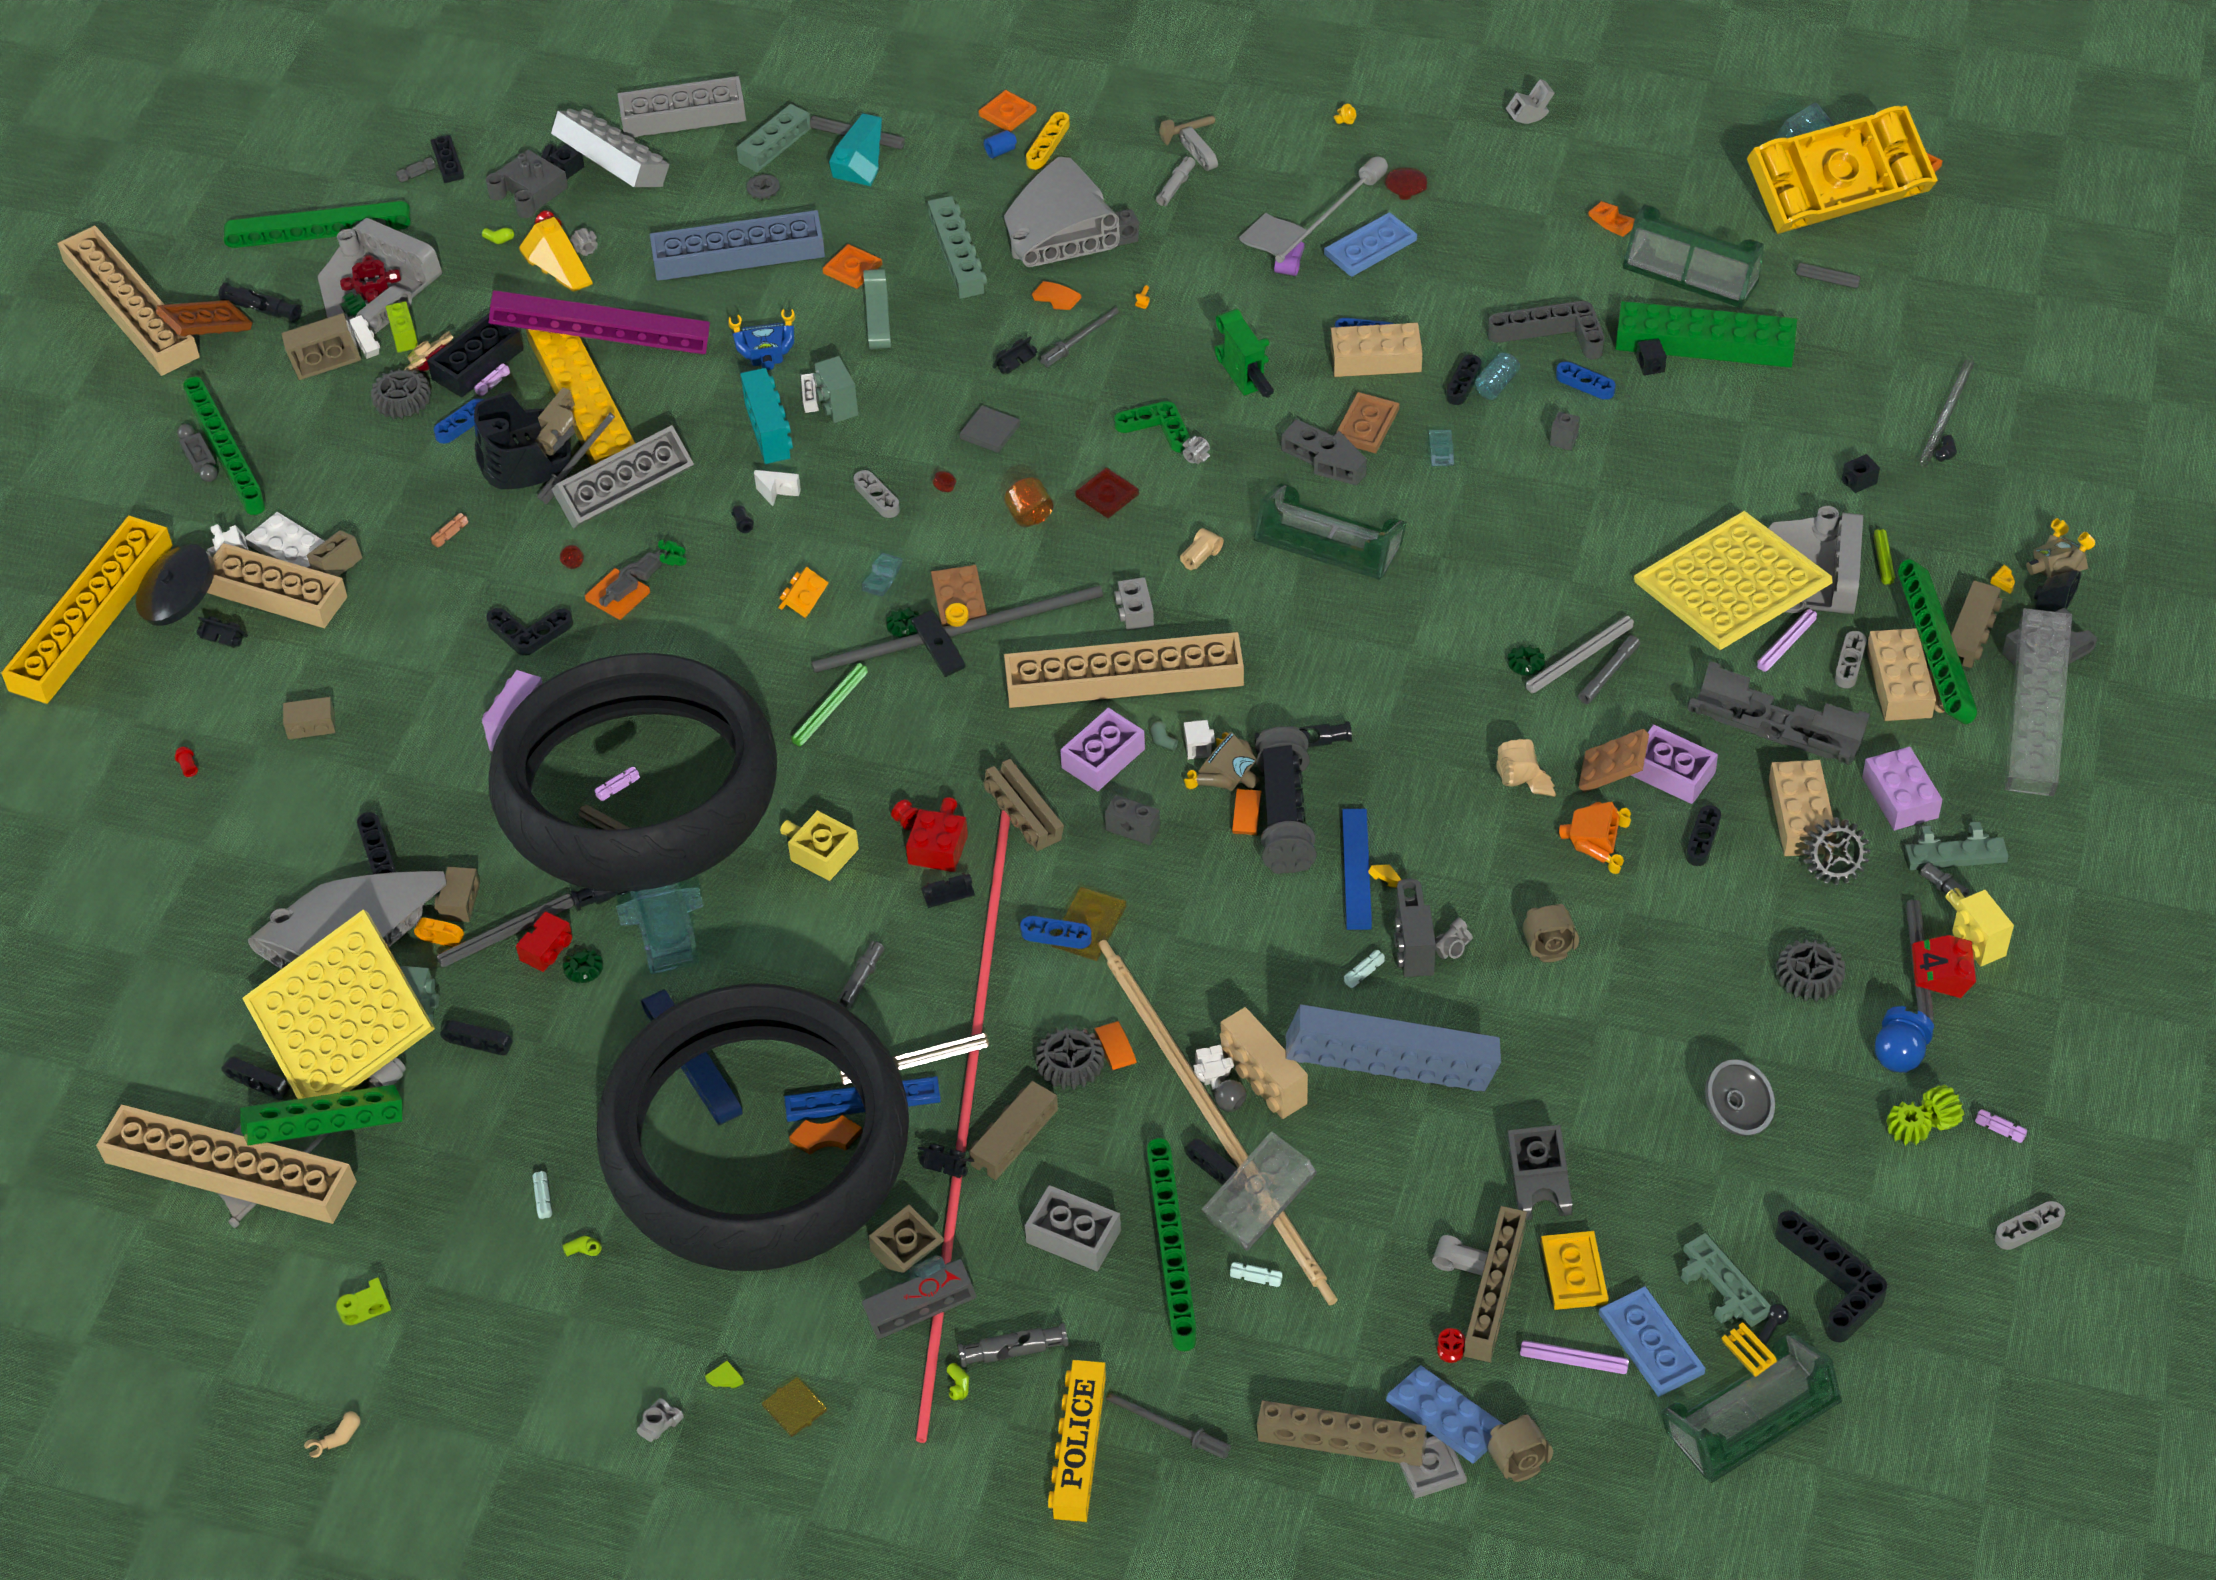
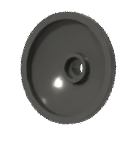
M1733 1059L1720 1063L1710 1072L1705 1085V1097L1710 1113L1721 1127L1735 1135L1751 1136L1763 1131L1770 1124L1775 1111V1097L1768 1079L1757 1067L1746 1061Z

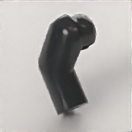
M1952 435L1944 436L1942 438L1943 446L1935 452V456L1940 462L1953 458L1957 453Z

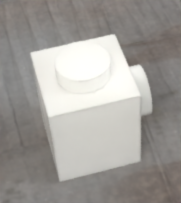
M1208 720L1184 722V740L1188 759L1207 758L1211 755V744L1215 743L1214 730L1209 729Z

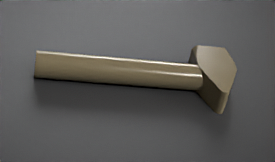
M1212 115L1174 126V122L1170 119L1163 121L1159 130L1161 139L1166 145H1169L1173 135L1179 134L1180 130L1187 127L1197 129L1214 124L1215 117Z

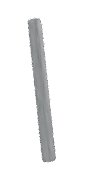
M1624 616L1526 682V689L1534 694L1633 628V619L1629 616Z

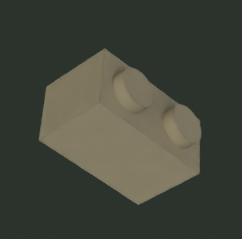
M340 530L307 554V558L313 570L338 577L361 560L362 555L355 537Z
M331 697L283 703V725L288 739L335 733V711Z
M447 867L445 874L446 886L441 889L440 895H437L435 898V910H438L441 920L470 922L480 886L477 870L475 868Z

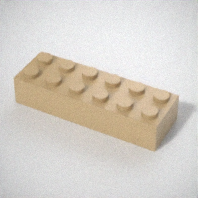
M223 543L212 557L215 571L207 593L325 629L347 598L343 579L337 576Z

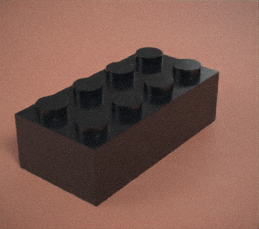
M488 313L427 360L431 379L461 398L474 389L477 383L482 382L483 378L493 370H496L500 364H506L524 350L520 331L510 326L490 324Z

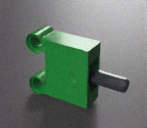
M1237 308L1217 315L1215 319L1218 330L1221 334H1225V343L1215 346L1217 360L1224 366L1243 396L1259 391L1263 397L1269 398L1274 393V389L1264 376V364L1269 361L1268 356L1265 354L1266 347L1270 344L1268 338L1258 340Z

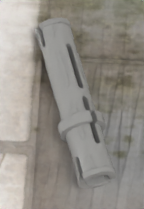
M1184 157L1181 164L1173 170L1172 177L1156 197L1159 205L1163 206L1164 204V206H1167L1180 185L1187 181L1190 171L1196 165L1193 158Z

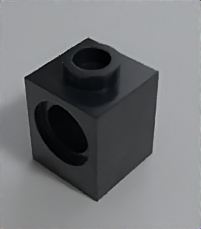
M568 144L563 145L549 155L551 163L565 171L567 179L585 167L582 153Z
M1659 338L1638 342L1636 359L1643 375L1665 372L1667 356Z
M1865 454L1844 463L1842 481L1854 493H1857L1877 484L1880 467Z

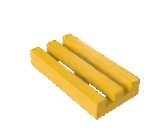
M1743 1322L1739 1324L1737 1331L1733 1329L1730 1331V1336L1724 1335L1721 1338L1725 1346L1755 1377L1777 1362L1775 1355ZM1745 1335L1768 1360L1765 1361L1742 1336ZM1737 1340L1756 1360L1759 1366L1756 1368L1733 1342Z

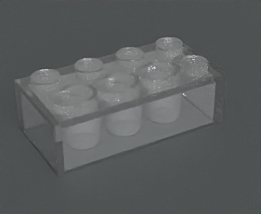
M1271 1131L1201 1210L1214 1226L1248 1251L1317 1172L1308 1158Z

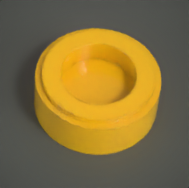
M961 603L949 605L945 611L947 623L955 627L966 624L969 618L967 607Z

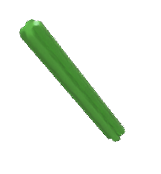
M858 663L791 736L793 744L800 747L808 740L868 673L865 665Z

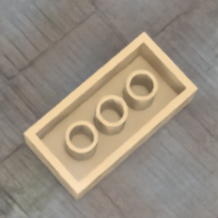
M1418 323L1331 328V355L1334 377L1422 372V346Z
M1917 628L1870 631L1867 654L1884 721L1932 718L1936 697Z
M1821 761L1772 762L1769 785L1784 856L1807 855L1802 853V849H1809L1810 845L1804 844L1803 841L1804 839L1811 841L1813 838L1808 835V831L1817 833L1815 824L1818 823L1824 828V819H1828L1831 825L1833 821ZM1836 831L1829 833L1824 838L1833 842L1836 840L1837 833ZM1819 844L1818 854H1825L1824 848ZM1828 845L1832 849L1831 852L1834 853L1835 847Z
M1246 1007L1221 1021L1220 1038L1224 1059L1232 1057L1238 1075L1242 1079L1245 1078L1251 1084L1252 1090L1256 1095H1261L1265 1099L1267 1106L1273 1113L1276 1112L1284 1119L1307 1105L1308 1074L1296 1061L1286 1059V1050Z

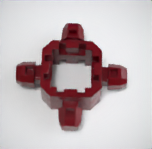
M366 255L363 257L362 262L356 263L352 267L353 277L341 279L340 285L344 291L355 288L356 293H359L363 300H367L369 304L389 288L390 282L391 284L399 282L401 274L400 270L397 269L386 272L384 262L378 259L375 260L372 255ZM375 276H379L380 278L377 279L376 283H373V281L366 282V284L364 285L362 283V281H365L366 277H368V279L375 278Z

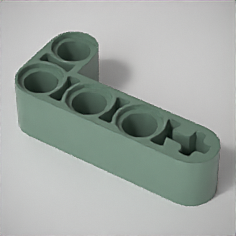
M885 269L863 270L869 350L891 348Z

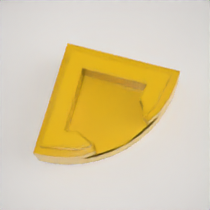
M2003 565L1991 578L1990 583L2011 594L2015 584L2011 569Z
M1390 864L1372 865L1368 871L1374 879L1377 880L1379 877L1388 882L1387 886L1397 888V884L1401 880Z

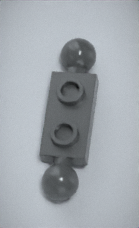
M190 424L181 425L177 431L180 438L179 443L194 472H200L201 479L206 482L214 481L218 475L217 469L214 467L216 463L200 432L195 434V429Z

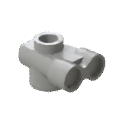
M1458 917L1450 924V928L1445 934H1440L1436 938V952L1442 959H1446L1448 956L1453 959L1459 958L1463 954L1465 946L1473 939L1472 934L1467 930V924Z
M659 1398L643 1413V1422L637 1428V1432L640 1436L652 1442L658 1439L670 1426L675 1427L684 1418L683 1413L678 1408L671 1407L664 1399Z

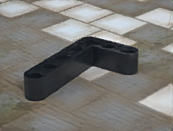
M372 812L361 814L357 819V826L372 873H395L396 870L378 816Z
M1789 1210L1780 1213L1775 1230L1777 1241L1848 1294L1831 1310L1826 1327V1334L1830 1340L1838 1343L1845 1342L1883 1305L1888 1285L1886 1280L1798 1213Z

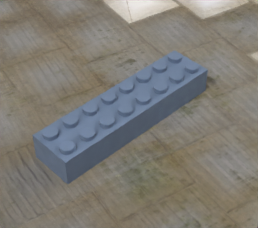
M818 210L650 234L657 281L825 257Z
M1300 1004L1286 1033V1059L1300 1063L1307 1062L1325 1067L1331 1066L1349 1071L1356 1070L1374 1075H1386L1399 1079H1411L1423 1083H1435L1448 1087H1460L1472 1091L1485 1092L1501 1063L1500 1037Z

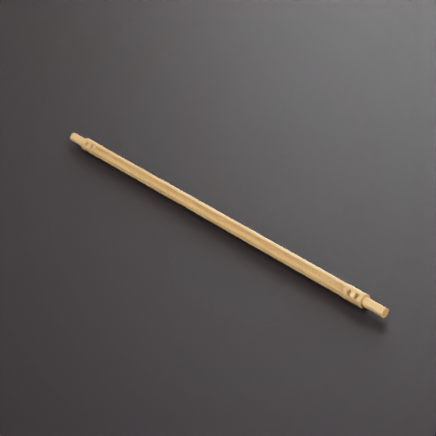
M1107 940L1100 941L1098 946L1108 960V967L1233 1162L1246 1177L1251 1190L1312 1285L1319 1289L1328 1305L1335 1304L1338 1299L1327 1284L1326 1275L1206 1089L1194 1074L1193 1069L1121 957L1114 953Z

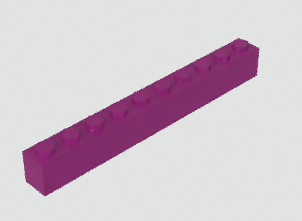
M495 290L492 293L489 313L490 324L706 355L710 326L708 321Z

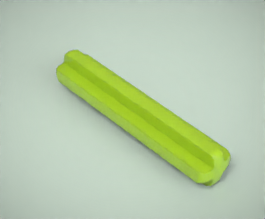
M1876 529L1873 538L1881 580L1884 585H1891L1894 583L1895 574L1887 533L1884 529Z

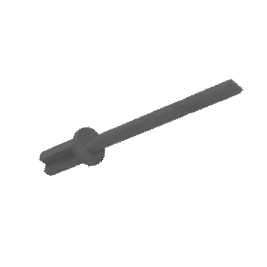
M1115 307L1066 343L1062 341L1056 342L1055 347L1041 356V364H1044L1047 368L1060 358L1067 357L1069 355L1068 349L1118 314V308Z
M611 412L558 476L553 473L551 474L552 478L536 496L540 501L547 505L553 498L554 493L551 489L566 477L615 418Z
M1112 1393L1106 1397V1400L1192 1440L1193 1449L1201 1448L1222 1459H1226L1231 1445L1208 1435L1203 1428H1199L1195 1433Z

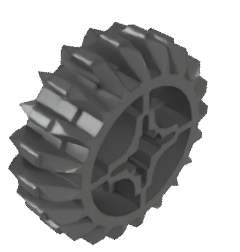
M399 368L395 372L391 370L389 374L383 373L382 378H376V383L372 384L371 398L373 406H375L379 414H384L385 417L391 416L393 420L396 417H401V419L404 416L411 417L413 413L419 414V410L425 409V405L429 404L431 397L427 379L422 373H418L417 370L410 371L409 368L405 371Z
M1833 818L1832 825L1828 819H1824V828L1818 823L1815 824L1818 832L1808 831V835L1813 838L1811 841L1807 839L1803 841L1804 844L1810 845L1809 849H1802L1803 854L1810 855V857L1803 860L1804 863H1813L1809 866L1808 871L1812 873L1817 870L1815 878L1820 879L1823 877V882L1827 884L1832 879L1833 884L1839 885L1840 877L1844 883H1848V875L1856 879L1858 876L1855 870L1857 869L1861 872L1865 870L1864 867L1860 866L1861 861L1864 863L1869 862V859L1863 857V854L1870 853V849L1863 848L1864 845L1869 843V840L1860 839L1865 832L1863 830L1855 832L1858 825L1852 823L1849 826V820L1843 819L1840 824L1839 818ZM1835 831L1845 832L1842 837H1838L1833 842L1824 838L1829 833ZM1850 838L1852 839L1854 844L1853 857H1851L1847 852V847L1850 844ZM1819 844L1825 850L1822 865L1818 859ZM1828 845L1837 848L1840 847V849L1838 850L1841 851L1840 854H1842L1844 857L1839 855L1832 856V849ZM1838 861L1848 864L1841 870L1828 871L1831 865L1834 866Z
M1805 938L1803 943L1796 940L1793 946L1788 944L1785 951L1780 953L1776 964L1777 979H1780V987H1786L1787 993L1794 992L1795 999L1803 996L1805 1002L1808 998H1813L1817 1002L1819 997L1826 1000L1829 995L1834 996L1837 990H1840L1846 974L1845 961H1842L1841 953H1835V947L1827 948L1826 942L1818 944L1816 939L1813 942H1808Z
M1065 1026L1063 1031L1055 1028L1054 1035L1047 1033L1046 1039H1041L1036 1050L1038 1072L1040 1076H1044L1046 1083L1052 1081L1054 1088L1059 1084L1063 1090L1067 1086H1071L1075 1090L1076 1085H1081L1085 1088L1086 1081L1093 1083L1095 1076H1100L1101 1069L1104 1066L1102 1044L1100 1040H1096L1094 1033L1088 1034L1086 1028L1082 1031H1079L1077 1026L1073 1030H1069Z

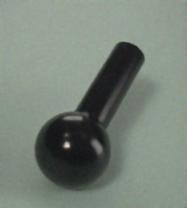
M1773 1304L1769 1309L1768 1321L1757 1337L1765 1346L1777 1326L1786 1323L1789 1318V1311L1783 1304Z

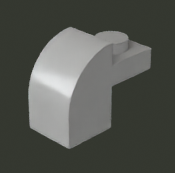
M1539 79L1529 96L1516 92L1506 110L1514 121L1524 124L1539 121L1549 113L1546 105L1555 92L1546 81Z

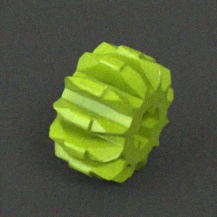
M1945 1084L1929 1089L1923 1094V1100L1921 1101V1104L1924 1105V1112H1930L1932 1126L1934 1128L1937 1127L1940 1131L1957 1126L1958 1123L1962 1122V1116L1964 1115V1111L1961 1108L1963 1103L1959 1101V1095H1955L1953 1088H1948Z
M1902 1101L1899 1106H1893L1890 1114L1887 1116L1888 1134L1894 1135L1895 1142L1903 1140L1905 1146L1910 1141L1915 1145L1920 1140L1925 1141L1929 1131L1932 1129L1930 1112H1924V1105L1916 1107L1914 1101L1910 1105Z

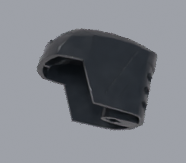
M510 391L480 401L476 404L474 410L476 462L488 483L498 489H519L547 482L552 478V473L558 476L571 459L569 439L564 442V445L554 455L545 454L541 450L535 439L542 430L538 417L545 409L524 410Z

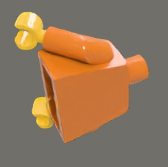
M1595 802L1588 807L1575 810L1572 824L1560 825L1559 834L1561 839H1571L1577 851L1587 854L1602 863H1609L1608 870L1613 874H1618L1624 859L1621 855L1616 854L1611 857L1609 854L1614 852L1618 825L1623 828L1629 827L1631 812L1627 808L1617 811L1613 802Z

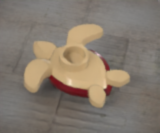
M447 331L439 340L431 344L428 341H424L416 346L407 357L411 363L403 371L407 368L410 371H428L427 360L452 342L451 340L454 338L451 335L452 333Z

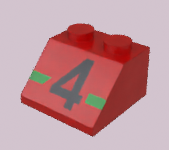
M1946 935L1912 944L1915 986L1962 998L1976 983L1972 941Z

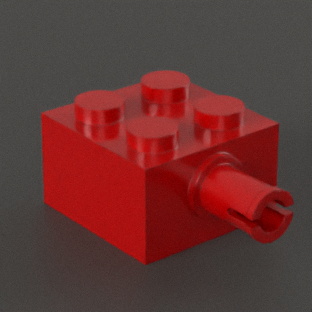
M950 797L944 798L939 812L919 809L906 844L908 864L949 872L956 871L968 837L966 817L953 815L958 805L955 799Z

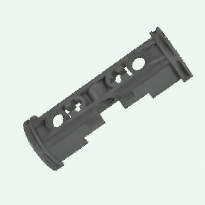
M1710 661L1698 698H1691L1688 703L1689 712L1710 716L1718 722L1754 733L1783 745H1789L1825 758H1835L1847 765L1852 764L1862 743L1870 717L1869 713L1859 711L1857 714L1827 703L1823 713L1798 704L1794 712L1772 705L1774 696L1750 689L1751 678L1720 668L1721 664Z

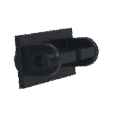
M1031 336L1025 340L1019 339L1009 350L1004 349L1000 351L995 357L996 361L993 368L999 366L1002 374H1009L1021 365L1017 358L1022 364L1034 358L1037 349L1029 344Z
M209 616L208 619L198 617L203 623L202 627L197 629V635L201 639L216 643L218 636L221 635L218 641L219 644L235 648L241 645V636L248 637L241 630L242 627L236 623L228 622L227 625L221 623L222 621L215 617Z
M965 873L949 878V881L946 882L944 880L933 883L928 882L926 886L921 888L928 908L975 896L971 885V875H965Z
M929 1143V1147L918 1146V1149L924 1150V1155L920 1157L919 1161L924 1169L941 1172L944 1163V1174L961 1178L965 1177L968 1172L966 1167L967 1161L974 1162V1159L965 1157L966 1152L950 1149V1153L945 1152V1146Z

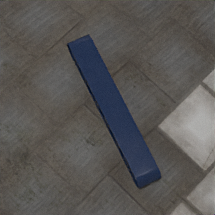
M665 989L641 999L643 1010L650 1021L675 1005ZM707 1052L691 1059L681 1067L719 1126L743 1114L739 1101Z

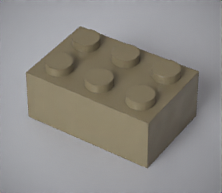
M344 313L281 333L285 350L299 380L361 360L357 342Z

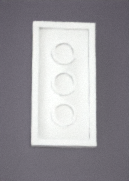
M276 512L245 537L247 545L263 555L310 569L312 568L307 554L325 542L279 512Z

